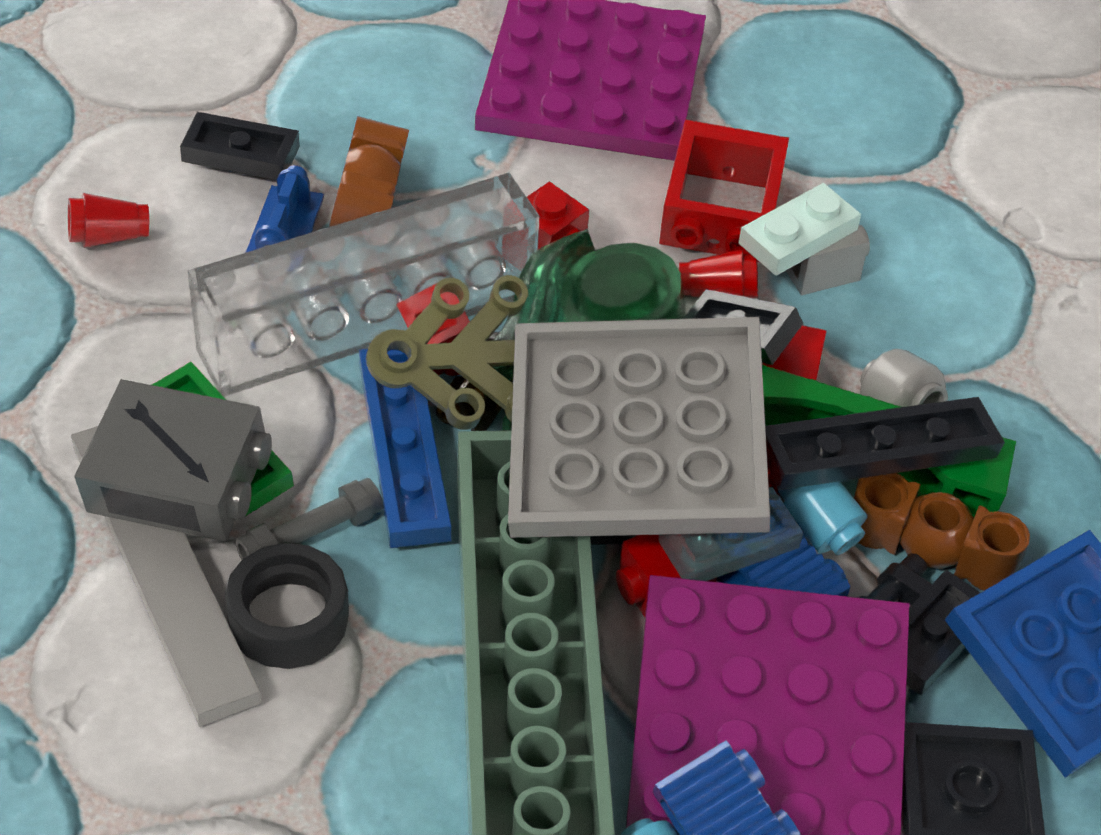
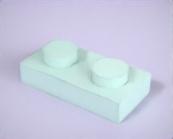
M822 183L741 227L739 244L777 276L857 231L861 213L825 183Z

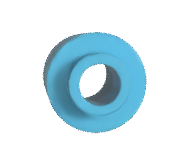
M840 481L778 490L779 495L785 501L782 505L783 510L799 525L807 540L819 554L832 550L836 556L841 555L857 544L865 535V531L861 526L866 521L867 514Z

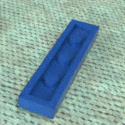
M368 349L359 350V367L380 493L383 501L390 548L450 542L451 521L427 398L412 386L389 388L380 384L368 370L366 363ZM390 350L387 352L389 358L394 362L403 363L408 360L407 355L401 351Z

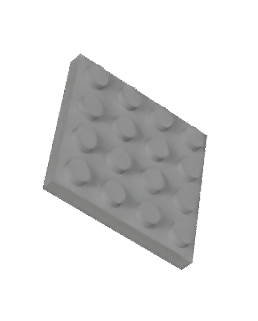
M759 317L516 324L508 511L510 538L770 532Z

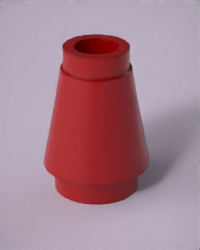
M82 193V198H68L67 221L69 242H82L83 248L149 236L148 204H137L136 202Z
M743 249L691 260L690 262H679L680 296L691 295V297L699 298L708 289L756 299L758 298V261L751 254H743Z

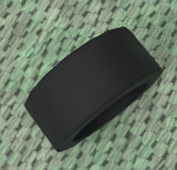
M281 543L266 546L243 558L229 576L225 591L228 624L240 650L246 657L264 666L284 669L311 665L332 653L345 636L349 618L348 588L343 570L328 554L309 545ZM285 584L306 586L320 593L326 603L319 616L305 624L287 628L270 626L255 619L251 615L249 607L257 595L271 587Z

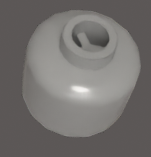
M892 349L882 353L877 359L867 364L861 375V395L870 396L897 406L907 407L948 401L944 374L934 364L907 350Z

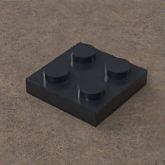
M905 722L902 784L904 835H1045L1033 730Z

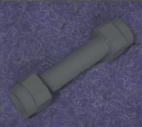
M365 478L361 481L354 480L338 488L339 498L272 529H269L265 523H262L247 530L245 535L235 540L238 554L242 560L262 547L281 543L299 544L347 520H350L354 526L372 519L374 514L383 510V501L379 490L370 478Z

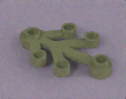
M505 275L496 280L491 290L489 301L451 343L427 344L447 319H454L463 314L469 301L468 287L461 280L456 278L440 280L434 288L431 303L406 330L390 329L379 333L373 338L366 354V363L371 375L380 384L389 388L412 386L445 412L448 422L453 427L460 430L472 429L479 423L484 413L485 403L483 397L477 391L470 388L453 389L433 371L435 369H454L505 409L507 418L512 422L513 383L492 367L514 366L515 340L487 341V339L508 316L518 314L528 297L527 286L516 276ZM510 290L517 295L518 301L507 302L503 300L499 295V291ZM445 292H451L459 298L460 303L455 305L447 304L441 299L440 295ZM390 350L401 351L407 355L408 360L403 363L394 362L389 358L387 352ZM467 402L474 408L475 414L463 416L457 412L455 404Z

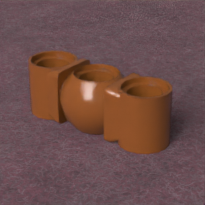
M357 116L328 230L378 243L383 242L409 129Z
M897 473L860 478L858 480L854 499L867 514V519L861 526L865 531V535L858 542L864 547L872 549L885 548L890 554L896 555L901 544L907 555L910 553L919 555L924 559L928 568L943 569L957 564L954 575L960 579H967L973 586L983 591L1020 570L1029 545L1030 534L1027 526L1014 515L1000 511L990 512L986 507L979 505L974 517L967 505L952 494L932 492L918 496L921 484L907 482Z

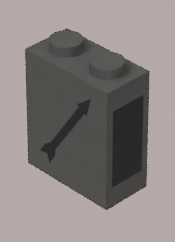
M120 379L74 478L85 510L88 513L227 542L236 519L242 520L247 514L251 501V482L256 470H263L269 461L272 437L269 433H265L259 406Z

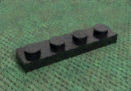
M979 397L765 426L767 468L778 490L997 458L1005 443Z

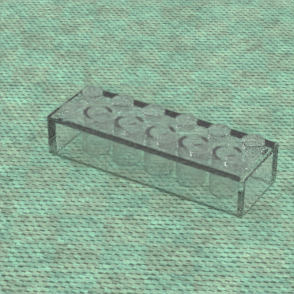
M509 172L187 270L196 350L216 389L225 397L357 354L361 349H368L373 338L383 331L390 329L406 330L408 327L396 304L444 278L459 279L468 287L470 296L465 308L468 317L476 315L489 301L494 283L505 275L520 278L527 286L528 297L534 296L540 216ZM510 290L499 291V295L503 300L507 302L518 301L517 295Z

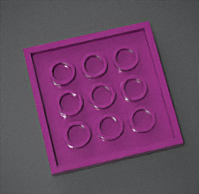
M508 0L476 110L475 130L675 161L684 121L688 117L706 15L689 13L684 10H668L641 6L631 2L621 3L607 0Z
M650 575L626 828L642 819H651L653 822L661 820L670 822L652 793L655 784L726 740L731 745L735 754L745 749L753 758L766 785L758 790L770 806L772 813L783 809L792 819L801 835H901L909 603Z

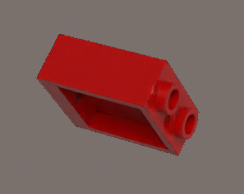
M685 119L664 202L659 244L716 255L743 249V254H750L739 244L741 227L776 209L789 137ZM688 174L766 188L761 213L682 199ZM715 239L719 243H711L709 240Z

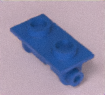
M293 165L281 171L277 178V186L271 185L243 257V264L297 273L324 199L323 193L310 191V181L307 177V172L302 167Z

